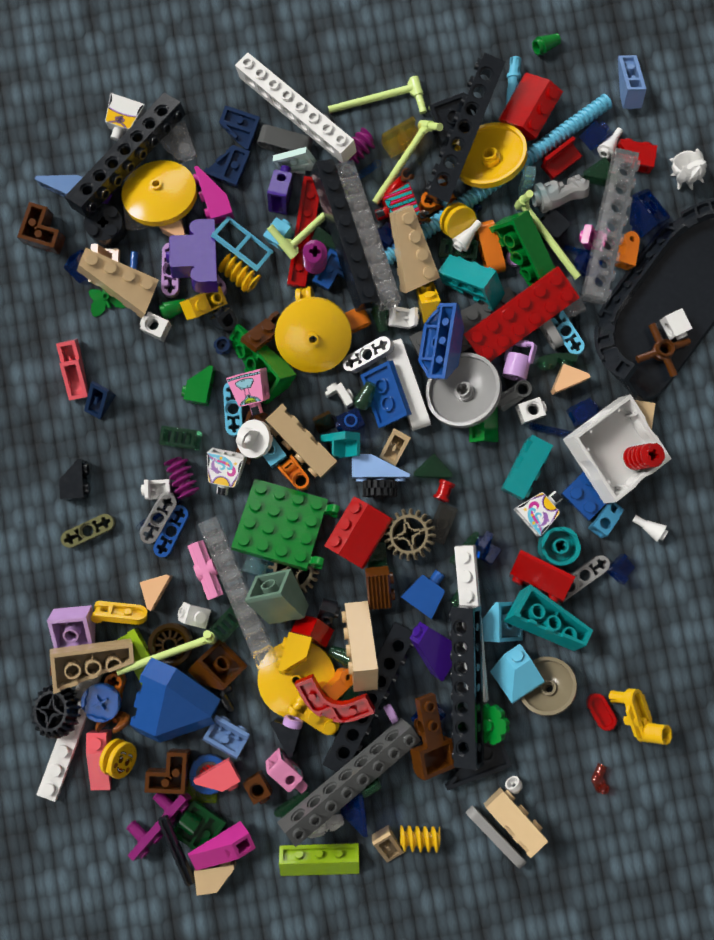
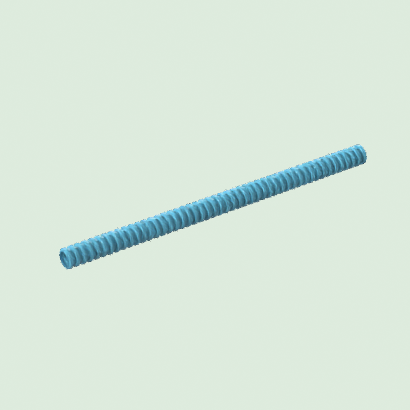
M602 94L592 101L591 104L578 111L577 114L565 120L559 127L551 130L550 134L547 133L545 137L537 140L536 144L533 143L531 147H528L527 160L520 172L529 168V165H533L534 162L543 158V155H547L548 152L557 148V145H561L566 139H569L579 132L580 129H583L593 122L594 119H597L607 110L611 109L612 101L609 96ZM502 185L493 188L472 187L471 190L463 193L462 197H458L452 203L460 202L473 208L474 205L478 204V201H483V198H487L488 195L492 194V191H497V188H501ZM446 207L440 210L439 214L435 213L434 217H430V223H422L420 225L426 241L427 238H431V235H435L436 231H441L440 217ZM392 244L391 248L388 247L387 251H382V255L389 265H393L394 261L397 262L394 244Z

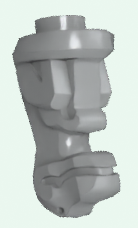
M577 174L568 178L567 185H564L563 181L557 182L554 180L545 184L537 183L533 187L532 204L540 212L546 213L571 200L586 198L589 195L590 181Z

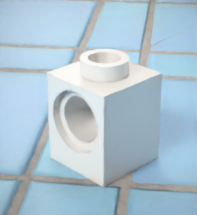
M682 308L659 320L669 340L676 338L678 341L688 336L687 332L693 329Z
M148 312L146 316L144 315L140 321V329L143 333L163 342L172 326L168 320L151 312ZM152 323H159L157 329H150Z
M540 397L520 403L515 407L521 425L546 416L545 412H547L546 404L544 401H541ZM529 406H533L536 408V415H532L528 412Z

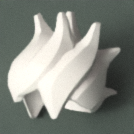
M698 148L695 152L683 151L674 158L669 159L673 162L671 167L673 173L671 176H677L678 190L683 182H686L691 190H693V183L696 180L704 183L702 177L706 173L707 163Z

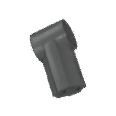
M521 380L501 393V398L497 405L498 408L504 412L526 398L532 391L531 384L526 380ZM519 385L526 387V394L518 392L517 388Z

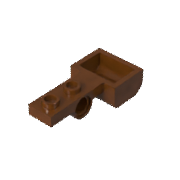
M428 693L415 698L418 718L414 720V727L416 732L422 737L423 744L412 748L410 753L414 772L418 778L424 781L455 768L454 760L452 759V738L442 734L437 700L434 693Z

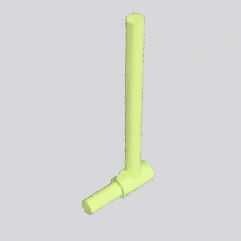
M412 76L406 86L328 106L329 113L331 114L410 93L411 96L416 98L420 114L427 112L419 76Z
M420 120L418 122L419 129L372 202L377 205L380 203L384 193L394 182L425 134L433 130L442 131V123H435L430 120Z
M350 188L344 192L346 199L353 194ZM322 212L293 240L284 238L273 224L267 230L276 239L286 255L293 259L298 254L297 246L326 219Z
M527 190L515 202V209L518 211L529 210L539 233L572 277L577 279L581 274L530 208L529 201L534 193L532 190Z
M206 630L203 633L204 637L135 661L133 664L117 669L116 673L120 676L145 667L151 657L161 661L205 644L214 645L217 638L214 633Z

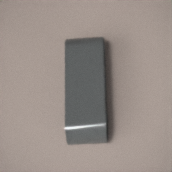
M262 125L257 141L259 147L277 153H284L304 147L311 151L313 139L309 136L271 125Z

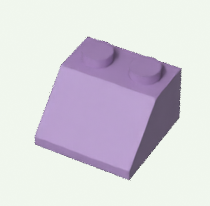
M92 605L53 609L47 623L54 648L95 643L96 623L91 621Z

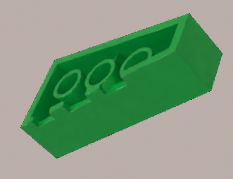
M529 210L504 217L489 227L492 233L496 232L500 240L498 242L502 247L505 246L510 252L511 256L509 258L521 268L519 272L529 286L555 268Z

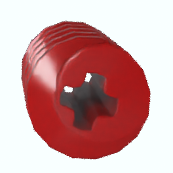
M658 443L631 446L623 454L624 463L631 470L655 468L660 466L665 459L664 450Z

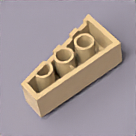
M407 205L389 213L395 245L394 252L398 266L397 274L400 281V292L408 293L440 278L413 205Z
M85 248L77 268L80 274L95 285L100 286L106 293L115 297L128 309L130 308L140 318L145 315L159 281L152 276L88 248Z
M282 403L265 419L270 426V432L275 437L279 435L283 439L281 442L288 451L292 449L296 453L294 457L301 464L305 462L310 467L308 471L315 478L319 476L322 479L337 464V460L315 440L314 436L306 428L302 427V424L294 415H290L287 412V408Z
M368 601L345 603V611H341L342 623H346V628H343L344 640H348L346 656L350 657L348 672L352 674L354 692L378 690V665Z
M131 639L50 649L53 694L61 692L65 688L79 685L78 683L97 678L104 673L133 664L134 655Z

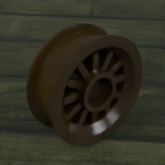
M167 623L157 627L148 640L150 656L168 650L166 643L169 639L175 642V647L193 641L191 633L186 627L178 623ZM193 649L183 652L181 655H175V659L172 656L169 659L161 660V662L172 667L177 666L189 658Z

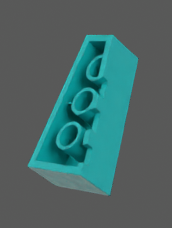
M531 584L519 591L504 619V622L572 651L585 647L593 632V629Z

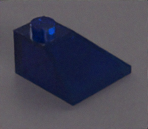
M649 188L632 196L629 223L632 226V231L636 232L640 238L648 235L671 218Z
M362 790L341 808V815L363 837H368Z

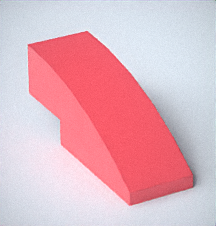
M78 339L57 343L56 346L61 361L59 365L69 401L87 397V381Z

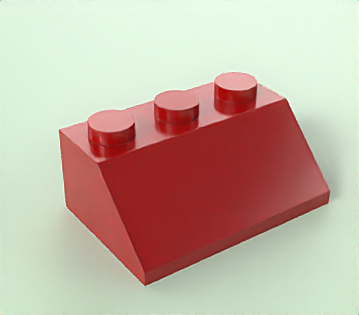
M525 73L498 120L520 130L526 142L536 139L563 91L549 79Z
M354 496L324 546L364 569L393 519Z
M520 550L509 576L512 578L511 581L517 585L522 586L525 584L529 586L531 584L557 604L558 602L563 603L575 579V576L523 550Z

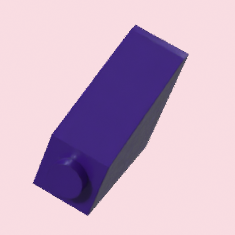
M419 622L413 629L410 640L430 673L443 682L452 667L450 659L452 641Z

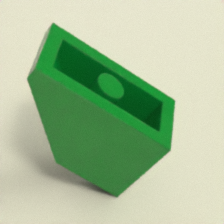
M209 365L187 380L186 386L183 385L181 393L185 402L209 406L216 371L214 366Z

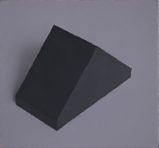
M277 717L270 724L288 758H291L297 751L304 725L299 730L291 729L282 724L283 718Z

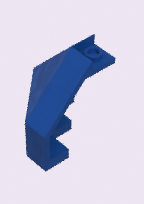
M151 657L140 675L139 682L142 683V688L136 694L134 707L137 708L136 716L131 717L130 722L134 731L161 743L215 724L211 716L215 714L221 699L177 668Z

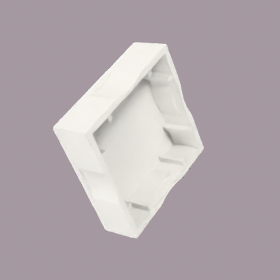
M631 394L617 398L563 439L604 504L617 502L634 489L643 478L653 474L671 460L670 455L657 435L650 429L644 414ZM658 443L663 448L665 459L658 467L631 470L624 463L623 454L628 447Z

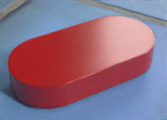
M599 693L590 694L587 697L586 705L597 725L605 731L614 729L617 724V718L606 698Z

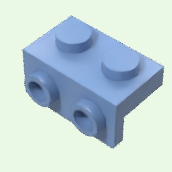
M216 715L213 720L215 724L210 725L202 740L232 758L237 759L250 734L247 733L248 730L246 728L230 723L231 721L227 717Z

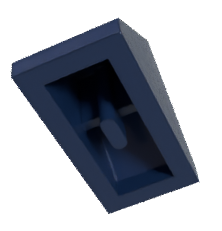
M92 381L84 411L101 420L116 395L107 388Z

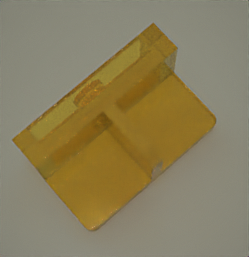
M414 116L382 134L381 144L390 158L405 151L417 134L418 129L415 126L416 119Z

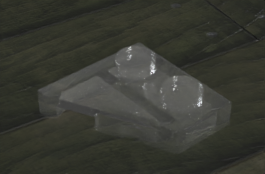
M185 121L177 123L170 133L159 142L179 163L197 158Z

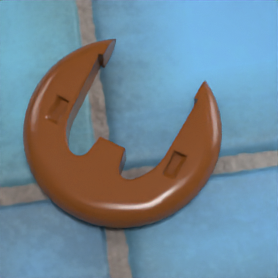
M119 711L113 719L104 723L97 722L95 730L99 733L107 723L113 721V723L118 724L113 728L112 732L117 733L129 724L130 715Z

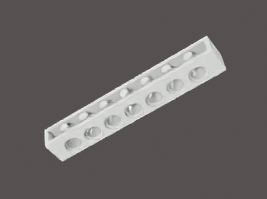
M247 53L235 65L241 80L343 165L357 152L354 139L252 55Z

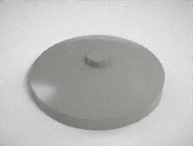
M461 353L459 366L447 380L428 379L426 385V401L430 411L439 421L455 428L472 427L486 420L496 409L502 393V383L496 368L489 360L474 353Z

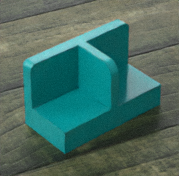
M342 431L321 435V443L332 444V456L335 459L360 456V433Z

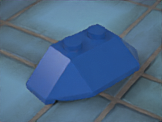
M440 303L424 323L418 361L429 379L447 380L459 366L464 324L458 303Z

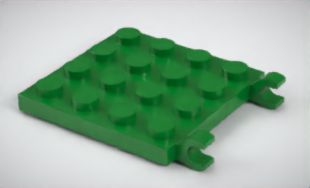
M254 479L231 550L307 571L308 566L322 570L324 558L312 557L311 555L324 514L337 518L340 506L335 504L327 505L328 499Z

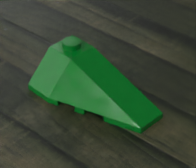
M237 324L229 339L238 358L242 359L246 368L244 371L249 372L267 368L270 398L262 401L266 405L288 389L297 374L284 359L266 345L255 353L243 344L241 337L248 331L240 324Z

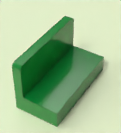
M498 406L486 420L469 427V442H498Z

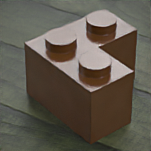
M29 202L17 236L23 244L60 255L66 237L60 230L50 228L54 214L48 207Z
M171 748L167 752L166 768L150 767L145 774L144 792L185 794L189 787L191 749Z

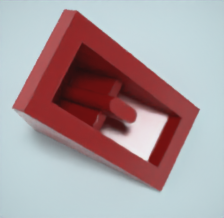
M306 615L304 618L296 620L291 630L292 633L312 637L313 643L324 648L327 647L334 631L318 618Z

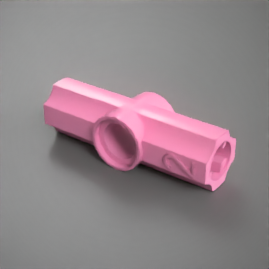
M204 540L188 545L194 562L195 574L202 583L207 599L211 600L223 595L224 592L217 576L216 565L213 559L210 558Z

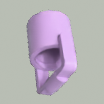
M520 340L506 350L504 355V361L506 362L502 376L513 381L527 379L530 364H533L537 351L535 343L529 342V340ZM513 346L531 347L529 356L512 352Z

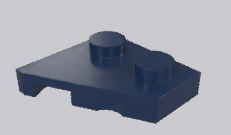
M225 105L219 124L243 149L250 151L261 118Z
M232 145L226 150L224 155H220L215 160L216 162L209 168L206 167L203 172L210 178L237 187L251 153L248 150Z

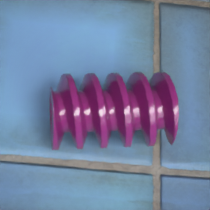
M361 128V132H356L355 137H351L355 141L357 152L343 166L353 169L352 162L359 164L357 157L364 159L363 152L366 154L370 153L368 147L375 149L373 137L365 128Z
M311 240L304 245L303 264L306 271L311 274H319L326 268L327 248L321 241Z
M176 457L164 463L165 466H170L166 470L167 473H173L169 476V479L176 480L172 483V487H179L174 491L175 494L180 495L177 500L191 496L199 490V487L192 486L197 481L190 480L194 473H187L191 466L184 465L189 460L182 459V457Z

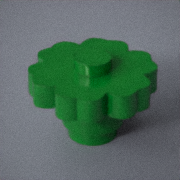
M488 703L483 704L484 743L489 742L491 745H495L505 739V734L510 730V722L505 718V711L498 705L490 706Z

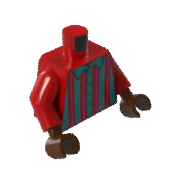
M404 168L401 176L384 193L382 197L383 208L375 210L378 221L388 218L390 222L389 213L404 206L413 205L420 225L422 222L430 223V218L424 219L425 215L429 214V212L426 210L420 211L409 182L406 183V180H413L415 177L414 174H410L407 177V172L411 170L410 168Z

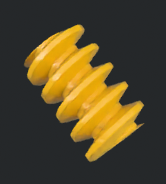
M231 253L228 254L220 263L218 271L224 273L226 278L230 277L229 280L235 282L237 287H241L243 292L247 291L249 293L258 284L261 275L259 274L254 277L255 270L248 272L249 265L243 268L244 262L242 260L237 263L238 257L235 255L231 258Z
M400 825V846H402L404 852H406L408 846H410L412 852L418 846L420 853H422L424 847H426L428 853H430L432 847L438 853L440 848V827L436 832L435 827L432 826L428 832L427 827L423 826L420 832L419 826H415L413 832L410 825L407 826L406 831Z

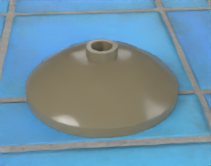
M540 657L533 660L545 683L522 697L521 701L530 711L541 716H554L564 712L570 707L576 697L577 680L574 672L564 661L558 658ZM548 687H553L552 692H547Z

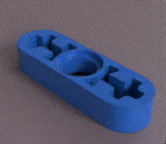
M182 505L175 506L153 547L154 553L158 557H168L172 553L190 516L189 510ZM181 509H183V514H185V517H180L178 520V522L181 523V525L179 526L176 523H171L172 519L176 521L178 517L176 511H181ZM169 526H174L177 529V533L173 537H169L166 533ZM163 536L168 540H173L172 543L167 542L165 548L168 550L161 554V550L158 547L159 545L163 546L166 541L162 540Z

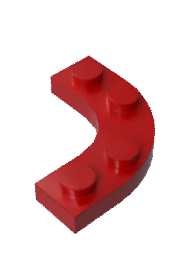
M314 674L295 681L294 685L304 703L319 717L324 716L333 719V722L347 723L375 714V707L367 693L349 700L339 701L328 697L323 692Z

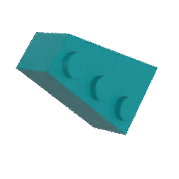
M449 255L438 270L443 284L461 294L464 292L474 296V301L478 303L481 300L489 305L488 309L494 311L505 295L498 273L491 267L486 268L477 262H469L460 256Z
M534 435L527 438L501 490L519 500L525 497L528 498L533 489L531 485L540 476V469L548 460L553 445Z

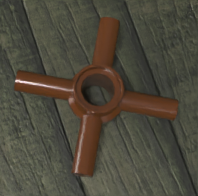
M656 323L650 324L649 328L656 343L651 351L637 355L635 357L636 361L640 363L651 358L657 361H664L670 377H675L678 373L671 357L675 350L690 345L691 341L689 338L674 343L668 339L663 340ZM660 347L666 350V354L661 351Z

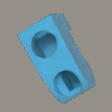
M615 502L607 503L588 529L601 539L608 536L620 519L619 517L623 513L624 508Z

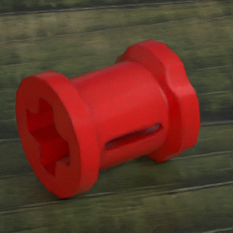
M440 479L438 490L433 495V498L449 503V496L455 484Z

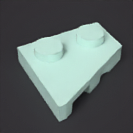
M307 147L273 155V163L279 170L282 165H287L291 167V173L305 174V171H311L317 161Z

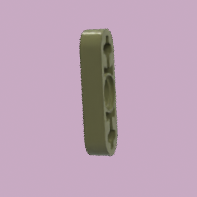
M109 514L99 515L65 531L61 536V543L65 547L74 548L113 530L116 524L115 518ZM104 518L110 520V522L108 523L109 527L101 526L97 528V526L94 524V522H96V524L98 525L103 523ZM90 525L93 528V534L87 537L84 535L83 530L86 526ZM69 534L71 536H76L79 534L83 538L82 540L80 537L73 539V544L71 542H67Z

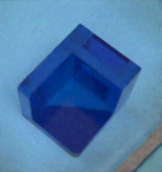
M386 222L381 229L378 228L373 236V239L386 250L394 243L389 222Z
M83 249L72 254L63 267L78 283L87 280L85 276L77 271L84 253Z
M620 554L606 571L619 584H625L629 579L627 576L635 568L626 559L628 557L626 554Z

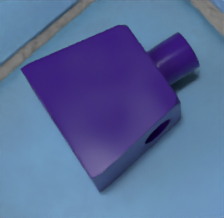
M282 165L280 170L273 171L267 191L269 212L287 215L293 190L292 169L287 165Z

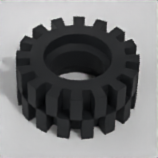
M395 480L363 481V497L389 498L398 496L397 481Z

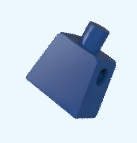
M437 570L433 572L430 578L421 575L400 597L432 619L445 593V590L439 586L445 576Z

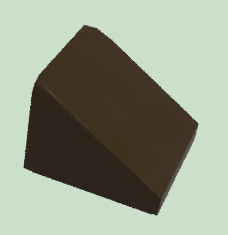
M326 411L312 419L318 433L335 427L330 411Z

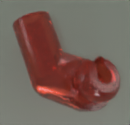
M598 763L591 781L595 790L605 795L609 792V786L606 785L603 778L607 767Z

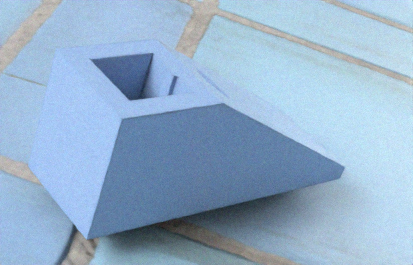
M360 454V456L352 457V479H356V482H363L367 479H394L397 482H406V479L410 478L409 473L372 454Z

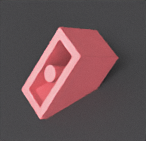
M229 757L197 775L193 781L199 786L221 792L228 790L229 792L239 786L238 783L241 777Z

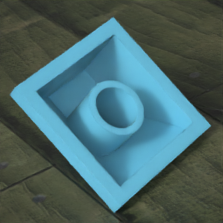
M495 602L483 617L484 642L523 640V629L504 622L514 602Z
M521 644L506 652L490 671L512 704L545 683Z

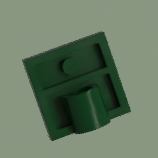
M194 799L174 828L178 840L194 850L217 836L227 821Z

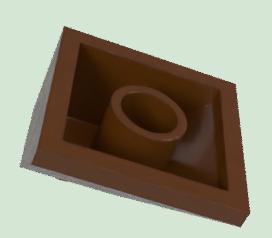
M220 638L190 667L188 672L201 685L224 690L247 665Z

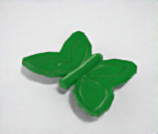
M98 289L89 290V295L93 300L91 304L92 316H100L105 311L106 305L108 309L112 308L111 303L115 307L125 308L123 303L110 296L104 289L102 291Z

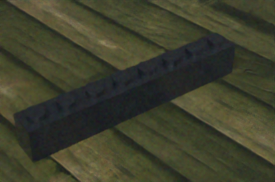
M334 159L316 161L311 170L312 179L355 311L373 308L379 301V297Z

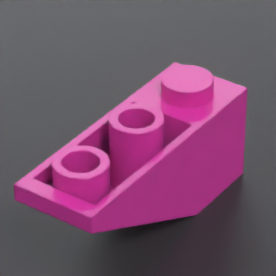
M195 166L196 174H193L196 186L200 185L202 191L198 193L201 202H206L207 208L204 211L207 219H215V224L223 222L227 216L234 219L227 194L198 166Z
M239 821L189 852L188 856L197 871L237 860L256 847L249 832L242 822Z

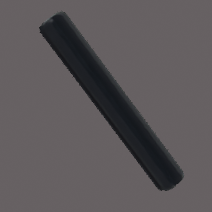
M164 815L158 819L159 826L184 884L190 886L195 883V877L169 816Z

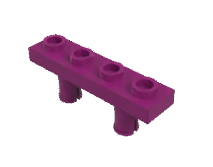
M188 792L180 794L175 801H172L165 793H156L153 797V800L164 810L162 816H169L172 826L177 821L175 817L188 809L190 806L188 802L192 799ZM136 820L127 826L126 829L138 841L137 845L127 856L132 861H135L139 858L142 860L150 852L149 847L153 843H158L164 836L158 821L148 832Z

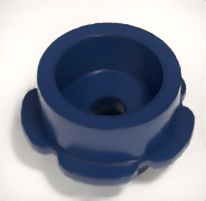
M222 336L215 340L214 348L218 354L230 353L232 347L230 339Z

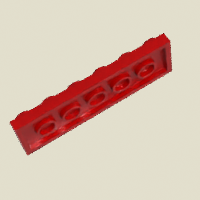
M556 266L466 331L463 336L476 354L483 356L491 362L580 297L560 267Z

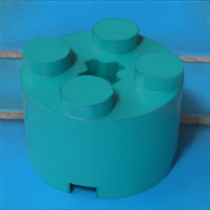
M567 527L550 528L540 536L538 541V554L545 562L553 566H565L574 562L581 551V544L577 534ZM556 543H561L562 550H557Z

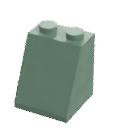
M291 569L255 576L245 599L246 604L268 624L300 620L305 617L309 606Z

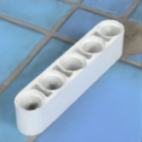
M401 338L394 340V350L386 358L387 361L393 360L412 413V415L407 416L411 430L415 431L430 426L431 423ZM387 343L383 344V345H384V346H383V349H384V350L386 349L385 346L387 345Z

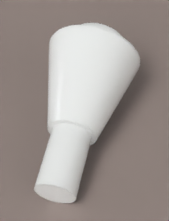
M617 128L612 136L597 147L600 157L604 159L614 157L618 139L623 133L621 128Z
M476 220L470 228L452 239L454 248L459 252H467L475 232L481 227L482 223Z
M637 515L632 520V522L643 527L656 542L659 539L663 541L668 533L666 525L649 520L646 521Z

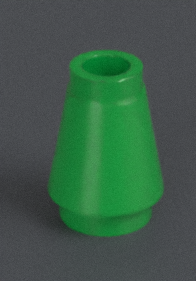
M556 33L536 37L532 42L534 53L536 55H544L561 43L560 35Z
M185 299L162 302V305L158 306L162 318L170 320L182 313L183 310L179 302Z

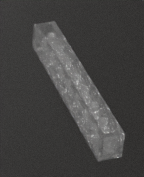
M616 148L612 153L580 300L602 305L611 297L612 289L609 288L616 275V271H614L615 263H618L620 257L618 247L624 239L622 229L628 221L626 211L631 206L632 197H630V193L636 184L634 175L640 166L638 152ZM620 169H624L627 175H622ZM616 187H620L623 190V194H619L616 191ZM612 205L618 207V213L612 210ZM612 224L615 227V231L609 230L607 225ZM608 242L611 250L606 249L603 243ZM599 261H605L607 268H602ZM595 279H600L603 282V286H597Z
M354 160L335 164L379 297L377 302L379 311L398 307L401 297Z
M215 516L199 523L200 531L258 670L276 663L278 658L260 615L245 602L249 588L233 550H231V545L220 519Z

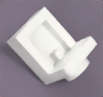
M397 306L389 307L388 326L403 329L417 326L419 322L417 307L411 309Z
M333 383L326 388L328 390L325 392L327 398L337 393L346 408L353 405L352 399H354V396L350 389L346 390L342 383L338 385Z
M170 479L144 480V484L141 485L142 496H145L146 500H157L161 493L171 492Z
M183 602L178 610V621L206 629L211 610Z

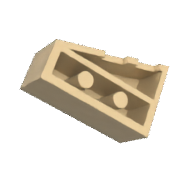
M500 787L483 804L500 825L508 831L516 843H519L526 851V854L532 858L548 842L541 832L543 827L535 819L531 821L527 817L529 812L521 804L519 806L515 804L514 800L516 798L508 789L504 792Z

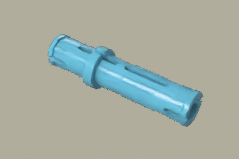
M519 56L510 57L509 73H507L506 105L522 77L520 73L522 58Z

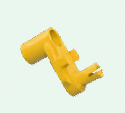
M628 688L625 692L610 691L609 699H614L610 700L611 703L625 704L627 716L623 718L624 724L631 726L633 735L639 742L662 745L670 744L672 740L671 727L665 724L652 723L653 719L645 695L642 694L641 690Z

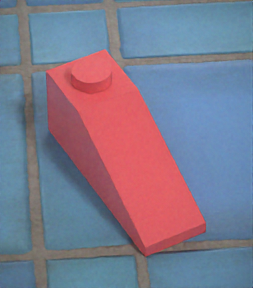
M112 729L100 730L99 733L96 730H91L86 733V757L91 790H111V776L104 774L100 770L99 761L103 749L112 741Z

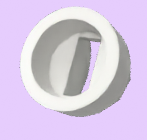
M517 776L508 778L505 783V787L512 794H518L523 788L522 782Z

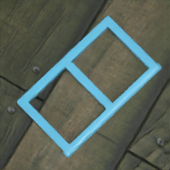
M229 216L211 235L212 238L256 272L269 256L274 253L272 249ZM228 222L246 235L236 248L217 235ZM249 239L267 251V254L257 265L239 252Z

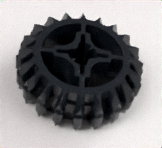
M53 684L38 692V698L33 699L35 705L31 707L34 709V713L30 716L34 717L32 724L36 725L35 730L40 731V735L46 736L49 739H59L75 730L74 725L79 724L77 717L82 716L79 713L81 706L78 705L81 699L76 698L77 692L72 691V688L68 687L61 690V692L53 694Z

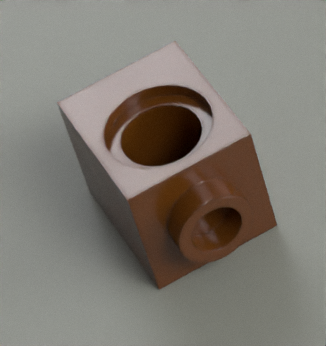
M262 770L246 778L242 783L254 805L258 802L260 805L267 802L273 792ZM261 785L264 792L256 793L253 787Z

